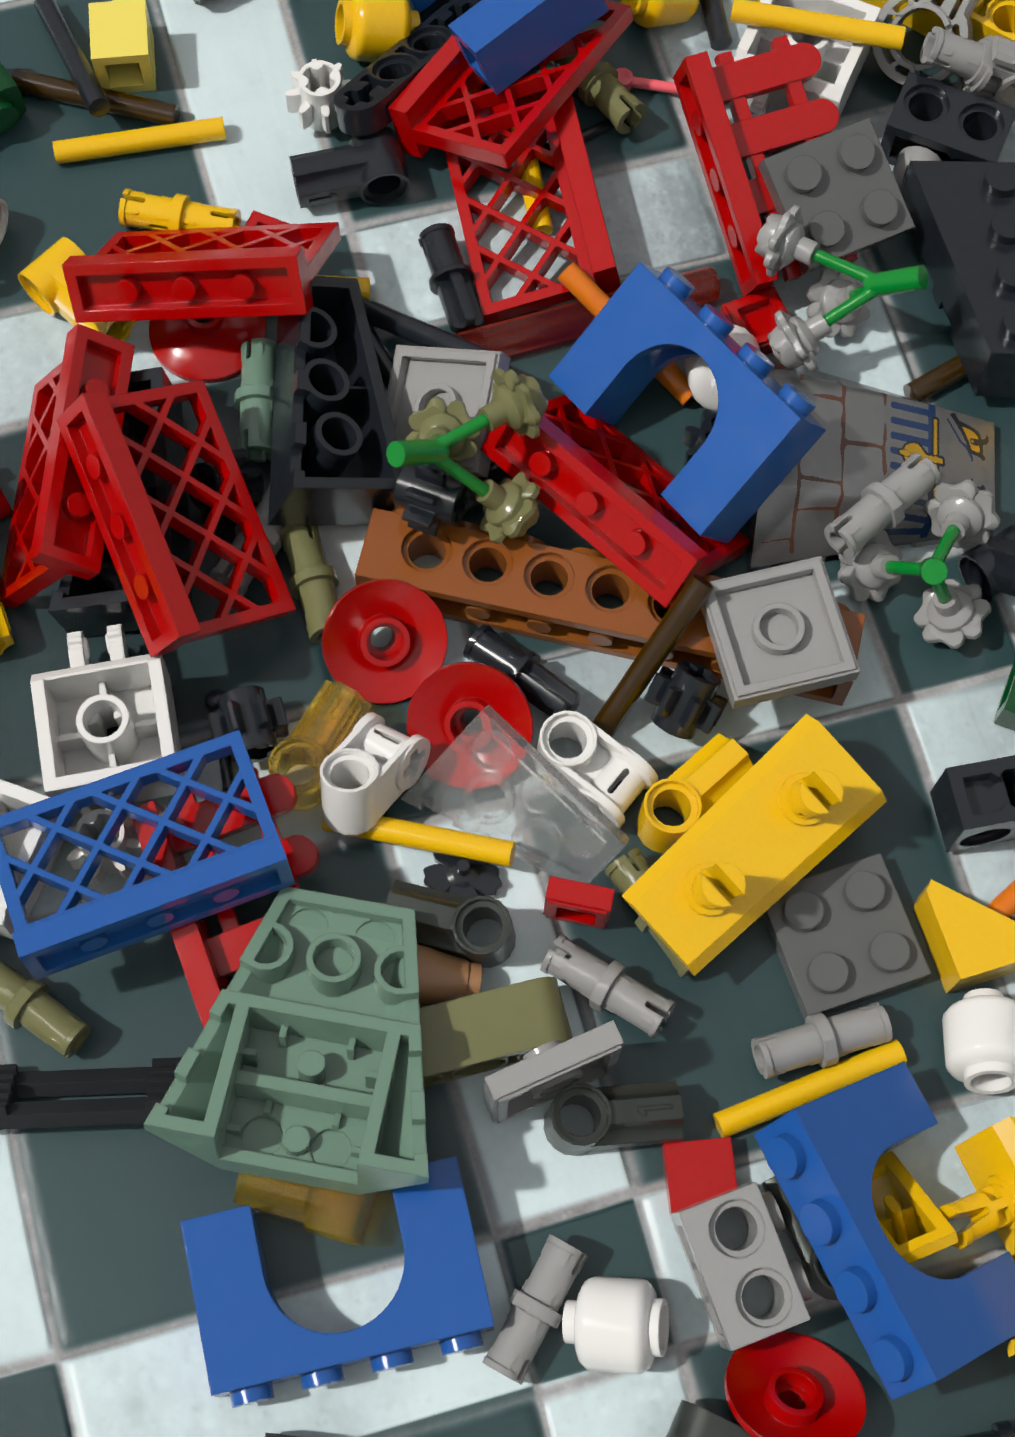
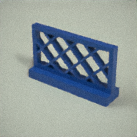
M239 730L0 815V885L14 928V932L11 934L18 957L35 980L296 884ZM234 754L239 771L227 793L197 782L207 763ZM187 771L185 776L179 775V773ZM161 781L177 788L162 817L133 805L143 786ZM245 786L251 803L239 799ZM190 793L220 805L205 834L175 822ZM123 794V795L121 796L120 800L117 799V798H114L115 796H118V795ZM93 804H98L113 811L97 840L68 829L79 809ZM232 810L258 820L264 835L263 838L239 847L217 839ZM126 816L155 828L139 858L110 846ZM57 818L55 823L48 821ZM29 827L48 834L31 864L8 854L4 836ZM168 834L198 845L189 864L173 871L153 864ZM62 840L90 851L74 882L45 870ZM210 851L218 853L217 855L207 858ZM104 857L133 869L122 890L108 895H103L87 888ZM14 871L25 875L19 886ZM146 875L153 877L152 879L143 881ZM38 881L67 892L56 914L29 923L25 904ZM80 899L88 901L77 906Z

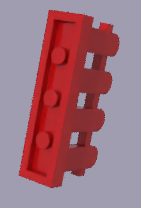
M787 35L773 38L770 42L772 51L734 61L731 51L717 54L714 59L716 67L713 68L707 51L687 56L683 59L673 76L742 297L771 287L779 279V272H782L785 283L799 279L802 276L797 260L783 267L782 270H778L773 278L767 276L766 267L763 265L764 258L755 252V247L758 244L756 238L760 228L763 227L760 217L764 216L766 221V218L771 213L777 214L758 165L765 159L764 155L794 147L831 133L839 121V112L835 104L823 98L808 101L802 84L811 80L820 69L821 55L818 49L812 44L805 42L790 45ZM784 89L790 107L752 118L747 99ZM725 105H729L734 121L732 124H730ZM742 161L747 162L752 177L751 180L747 178ZM854 254L852 256L844 258L843 260L852 263L856 261L858 257L857 254Z
M254 767L256 777L296 883L289 887L301 889L297 879L308 876L315 871L320 861L319 850L309 838L303 835H292L283 839L276 822V818L288 814L295 807L298 799L297 789L287 777L280 774H270L261 778L258 770ZM245 786L239 799L251 803ZM190 793L175 822L205 834L220 805L206 799L198 802L196 796ZM154 800L137 806L161 817L166 810ZM232 810L217 839L227 838L255 826H259L262 837L264 835L258 820ZM132 819L143 851L155 828ZM168 834L153 864L170 871L187 866L184 854L193 850L196 851L198 845ZM210 851L207 858L216 855V853ZM233 907L217 913L223 933L214 937L211 935L206 918L170 931L203 1029L210 1018L209 1011L221 990L227 989L229 986L227 977L236 974L240 967L239 959L264 917L241 926L236 909Z

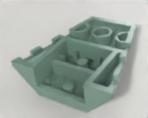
M293 887L281 889L240 957V967L227 989L221 990L209 1011L210 1018L193 1048H187L174 1071L175 1079L160 1104L155 1103L144 1122V1129L207 1163L227 1171L355 1195L429 1183L415 909Z

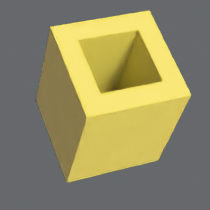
M112 0L88 3L91 61L101 87L124 93L157 91L154 35L146 0Z

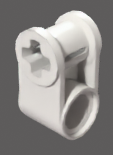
M565 710L554 713L545 720L540 729L535 755L538 770L546 779L553 782L576 800L591 817L610 829H620L625 823L624 812L643 789H649L654 783L659 781L657 773L645 759L630 748L618 743L586 716L576 711ZM561 737L570 738L581 747L582 753L574 758H562L553 752L549 743ZM620 781H622L620 785L616 788V790L613 793H610L614 789V787Z
M374 712L364 715L354 726L347 738L320 765L322 811L326 825L333 831L344 835H358L373 828L405 790L412 787L421 776L430 755V741L419 734L409 737L386 726L385 719Z

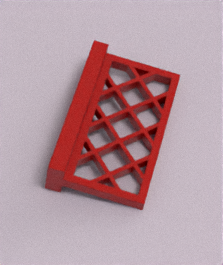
M605 0L609 11L597 19L605 22L602 26L577 34L536 65H539L540 73L516 80L498 95L491 89L480 91L486 83L469 67L452 35L388 107L403 153L422 158L430 147L509 169L634 20L631 6ZM578 53L571 63L547 70L545 63ZM547 90L540 100L515 107V99ZM508 102L509 110L476 120L474 112ZM465 115L469 116L470 122L447 129L456 118ZM515 127L514 131L502 145L482 139V137Z
M547 90L515 99V107L540 100ZM572 94L527 146L509 173L486 162L445 151L470 264L474 272V281L481 312L486 324L576 299L562 283L557 284L544 277L558 255L578 263L579 267L609 298L614 295L621 286V281ZM508 102L474 112L476 120L509 110ZM465 115L456 118L447 129L470 122L469 116ZM511 128L488 135L489 139L487 141L502 144L511 134ZM547 140L549 143L550 150L543 148ZM535 158L555 167L554 173L543 189L521 180L527 166ZM461 165L468 168L464 175ZM480 175L501 184L487 206L468 197V192ZM559 187L562 198L555 196V193L557 192ZM513 190L525 196L535 198V201L521 221H517L499 212ZM547 206L567 215V220L555 238L532 228L538 215ZM472 213L479 216L475 223ZM492 222L513 232L499 254L479 245V240ZM571 236L573 239L574 247L566 244ZM525 238L547 249L532 271L510 261ZM483 261L491 264L487 272L485 271ZM503 271L525 281L516 296L496 302L492 301L490 290Z
M339 222L116 232L96 255L70 256L62 264V269L76 323L307 315L313 306L310 284L340 242L341 235Z
M79 323L67 332L63 361L34 386L0 583L1 602L4 606L12 609L17 608L67 574L90 580L98 575L101 569L105 541L56 420L82 393L104 389L107 396L128 393L135 346ZM124 413L115 414L122 430Z
M203 379L107 396L105 389L82 393L57 418L56 421L151 658L173 652L183 644L284 617L296 610ZM189 400L199 424L195 434H192L166 417L172 403ZM159 406L158 409H157V411H155L154 409L151 408V407ZM127 412L150 426L142 445L123 435L115 414ZM159 432L188 450L180 469L151 452ZM197 457L216 467L222 481L218 492L190 476ZM144 467L173 484L165 505L146 493L140 478ZM183 491L211 507L203 528L175 511ZM221 514L239 524L245 538L241 550L214 535ZM168 526L196 542L188 564L170 553L164 538ZM207 549L234 565L227 586L199 571ZM245 572L263 582L271 602L270 604L258 606L237 593ZM192 585L220 601L212 620L198 623L188 598ZM231 608L237 611V613L229 615Z
M566 395L548 400L547 410L541 417V423L539 424L540 436L534 439L527 435L520 437L512 428L504 424L490 431L480 449L512 478L520 472L528 475L530 482H534L540 487L537 497L540 502L665 608L673 604L692 574L704 577L743 555L752 542L740 531L728 544L700 536L664 498L657 495H661L675 477L612 424L584 415ZM566 415L569 416L574 422L568 421ZM581 446L590 448L592 451L582 448ZM625 483L636 486L637 489L629 487ZM670 521L681 524L682 527L673 525Z

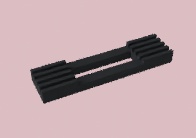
M182 1057L153 1058L152 1067L18 1072L17 1064L0 1065V1130L144 1124L155 1103H161L175 1079L174 1071ZM147 1093V1097L16 1102L17 1098Z

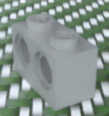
M757 1182L744 1183L669 1213L721 1348L734 1351L811 1319L804 1302L812 1299V1291L799 1261L796 1258L788 1261L777 1235L785 1231V1223L779 1206L770 1191L761 1194ZM728 1208L739 1211L746 1219L748 1225L745 1241L733 1250L724 1247L719 1242L715 1232L717 1218ZM756 1276H762L767 1279L774 1291L772 1307L766 1314L760 1317H752L746 1311L742 1302L744 1286L750 1279Z

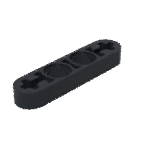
M453 0L443 5L412 30L407 38L397 42L339 89L334 95L333 103L341 132L351 136H366L376 133L392 121L388 107L453 35L448 25L481 0Z

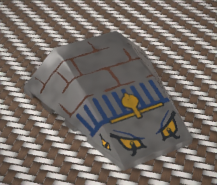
M766 356L775 365L769 374L782 387L786 382H789L807 395L816 405L810 414L826 431L751 516L750 540L752 542L750 543L749 572L771 568L774 564L801 561L822 556L823 562H825L827 556L839 555L827 542L824 535L825 527L861 500L860 493L866 486L875 481L881 483L913 453L921 454L922 460L927 457L936 465L941 476L940 483L955 485L970 479L975 482L978 489L988 490L993 493V509L995 510V423L817 370L811 372L803 366L789 370L778 359ZM936 487L911 505L904 512L905 519L894 529H883L888 533L893 546L912 544L916 548L939 544L942 537L932 534V519L924 508L926 501L931 497H935L934 491ZM989 530L990 536H993L995 530Z

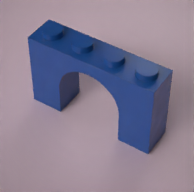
M409 0V3L413 10L421 13L436 0ZM481 0L449 24L448 27L469 67L498 95L609 10L605 0Z
M639 262L548 377L584 415L615 425L662 369L684 358L702 357L711 369L717 385L718 409L716 419L705 442L661 495L700 536L728 544L824 434L826 429L810 414L816 405L807 395L789 382H786L782 387L769 374L775 367L769 358L748 342L741 347L729 335L735 327L722 313L707 303L701 308L690 297L696 289L684 276L670 266H667L663 272H660Z
M901 1062L799 1106L753 1134L891 1400L941 1380L1015 1336V1261L1009 1251L953 1279H938L922 1273L903 1259L891 1245L879 1224L872 1198L873 1171L879 1157L883 1153L898 1147L938 1124L905 1062Z
M453 1156L428 1162L429 1183L392 1189L404 1247L402 1279L393 1299L376 1318L359 1328L346 1332L322 1333L312 1331L296 1324L285 1314L272 1291L258 1215L250 1205L180 1221L211 1396L220 1398L230 1395L232 1408L275 1398L272 1385L300 1378L303 1391L344 1381L342 1367L370 1361L372 1372L379 1373L414 1364L412 1350L440 1344L442 1356H447L483 1347L481 1333L494 1330L495 1325L457 1157Z

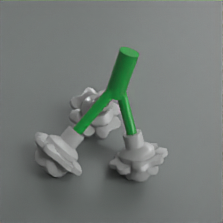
M794 205L783 215L771 213L766 218V223L760 228L756 238L758 244L755 247V252L764 258L763 265L766 267V275L773 278L778 270H782L783 267L789 265L794 260L809 266L816 262L828 267L822 270L818 282L808 286L806 289V297L811 301V304L806 309L809 319L804 321L800 317H791L781 310L775 313L777 326L767 337L775 357L789 370L805 365L811 372L818 370L815 358L819 351L818 341L824 337H835L838 333L844 338L854 336L858 324L868 320L870 310L864 304L873 298L923 290L928 287V272L924 265L874 273L820 250V243L805 237L801 207L798 205ZM856 280L863 282V286L857 283Z
M970 479L955 485L938 484L934 491L935 497L929 498L924 505L925 511L932 519V534L942 537L932 557L925 558L921 563L901 561L902 551L892 545L885 530H882L865 544L854 557H844L843 551L839 554L840 570L838 571V580L850 588L852 597L857 602L866 601L868 597L874 602L883 601L888 589L899 583L901 575L920 576L926 583L930 584L932 588L923 592V604L914 615V621L918 627L924 628L922 632L924 641L927 643L942 642L951 649L961 647L967 638L974 640L982 635L983 620L991 612L990 603L987 600L981 599L982 589L979 585H962L954 579L945 580L948 570L944 562L951 548H958L967 543L985 544L990 538L989 530H995L1000 525L1001 519L993 509V493L988 490L978 489L975 482Z

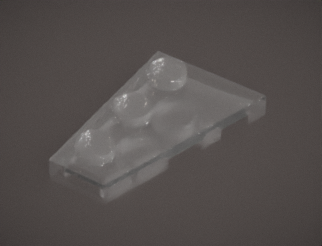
M490 705L485 707L400 799L420 810L426 807L453 820L452 826L464 832L479 833L484 836L515 841V857L555 877L588 884L630 841V838Z

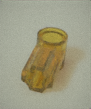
M325 680L289 738L281 741L270 754L268 760L269 775L280 774L285 776L292 767L297 765H308L316 770L314 777L310 781L294 785L298 793L297 803L293 808L294 811H310L322 804L320 765L347 738L354 726L364 715L374 712L373 705L366 701L358 691L339 681L331 682Z
M239 1173L233 1203L242 1207L250 1205L256 1211L303 1224L302 1229L313 1234L346 1244L362 1246L378 1192L355 1195Z

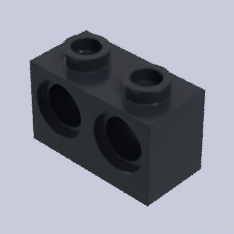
M909 72L887 122L881 146L888 163L894 166L901 150L909 146L927 148L936 153L942 161L997 162L1014 121L1015 109L1000 104L994 99L980 97L951 87L937 79L926 78Z
M1015 755L946 768L930 791L946 852L1015 840Z

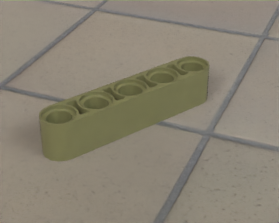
M555 977L535 978L420 1008L424 1088L510 1066L522 1061L526 1053L545 1043L554 1040H560L563 1043L572 1039L573 1036L557 979Z

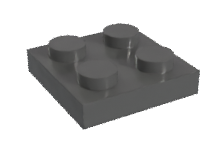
M870 117L767 157L758 165L777 214L783 215L794 205L800 206L805 237L820 243V250L841 259L906 234L915 227ZM797 261L803 275L824 267L816 262L809 266Z
M881 853L801 879L762 914L804 1021L809 1015L820 1012L827 1014L924 981L931 975Z

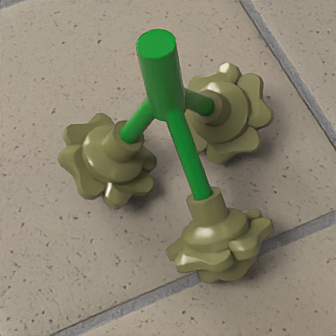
M501 368L492 371L494 383L491 384L493 401L479 408V416L474 419L470 418L466 406L461 400H454L447 407L444 399L438 396L433 397L425 409L413 412L409 416L408 423L415 431H412L406 437V440L391 442L386 451L387 460L393 467L434 464L476 493L475 498L483 505V512L485 513L479 525L480 530L489 533L490 540L496 544L501 543L507 536L512 539L525 535L528 528L537 523L540 514L538 510L539 503L536 498L540 492V487L534 482H530L529 476L523 472L518 473L513 480L508 477L504 478L499 485L490 479L483 482L459 464L461 461L474 458L478 454V446L473 439L477 438L484 428L493 431L505 424L512 428L520 437L527 435L534 439L540 436L539 424L549 404L543 396L540 384L534 377L527 376L525 373L517 375L512 369L505 372Z

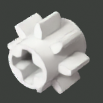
M312 59L300 71L292 70L290 72L292 89L285 92L287 109L290 113H299L301 129L305 130L310 127L313 130L325 131L326 134H329L331 130L338 127L333 103L334 95L351 80L343 79L341 63L338 62L333 65L327 61Z
M88 806L81 809L83 817L78 821L76 828L69 827L68 829L97 840L113 811L107 808L91 811ZM125 818L116 834L117 841L112 842L110 846L140 857L143 852L138 839L131 838L136 835L131 818ZM79 847L71 851L66 859L74 870L81 869L90 851ZM104 857L92 880L95 884L101 885L106 874L120 873L127 880L130 876V871L127 866Z

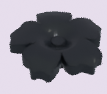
M434 852L433 857L438 864H433L423 869L425 886L469 898L476 897L478 894L493 898L496 896L498 889L502 887V881L499 878V868L490 865L491 863Z

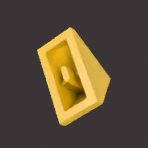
M931 879L918 896L913 910L946 994L1015 973V921Z
M893 1151L881 1155L875 1165L872 1177L873 1205L884 1234L900 1256L910 1264L958 1243L957 1233Z

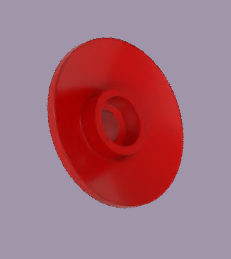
M265 316L214 318L209 323L204 324L196 322L198 319L150 320L149 322L150 344L157 360L170 373L187 381L203 379L204 383H217L241 374L242 343L246 341L251 343V339L266 338L267 336Z
M396 579L370 580L347 591L331 608L322 632L323 657L334 680L352 696L366 702L378 704L396 703L411 698L420 684L429 675L442 667L448 645L446 624L435 602L414 585ZM379 627H388L392 631L391 641L383 647L372 645L371 635L373 631Z
M458 662L436 670L416 689L407 711L408 736L411 737L412 735L419 734L430 741V755L425 768L440 780L458 787L481 788L504 780L523 762L533 739V715L525 694L507 674L483 663ZM468 710L480 712L485 720L484 728L475 730L467 726L464 720L465 712Z
M781 1331L735 1350L730 1358L724 1377L726 1399L736 1420L752 1437H857L861 1431L866 1417V1397L863 1386L849 1363L826 1344L803 1334Z

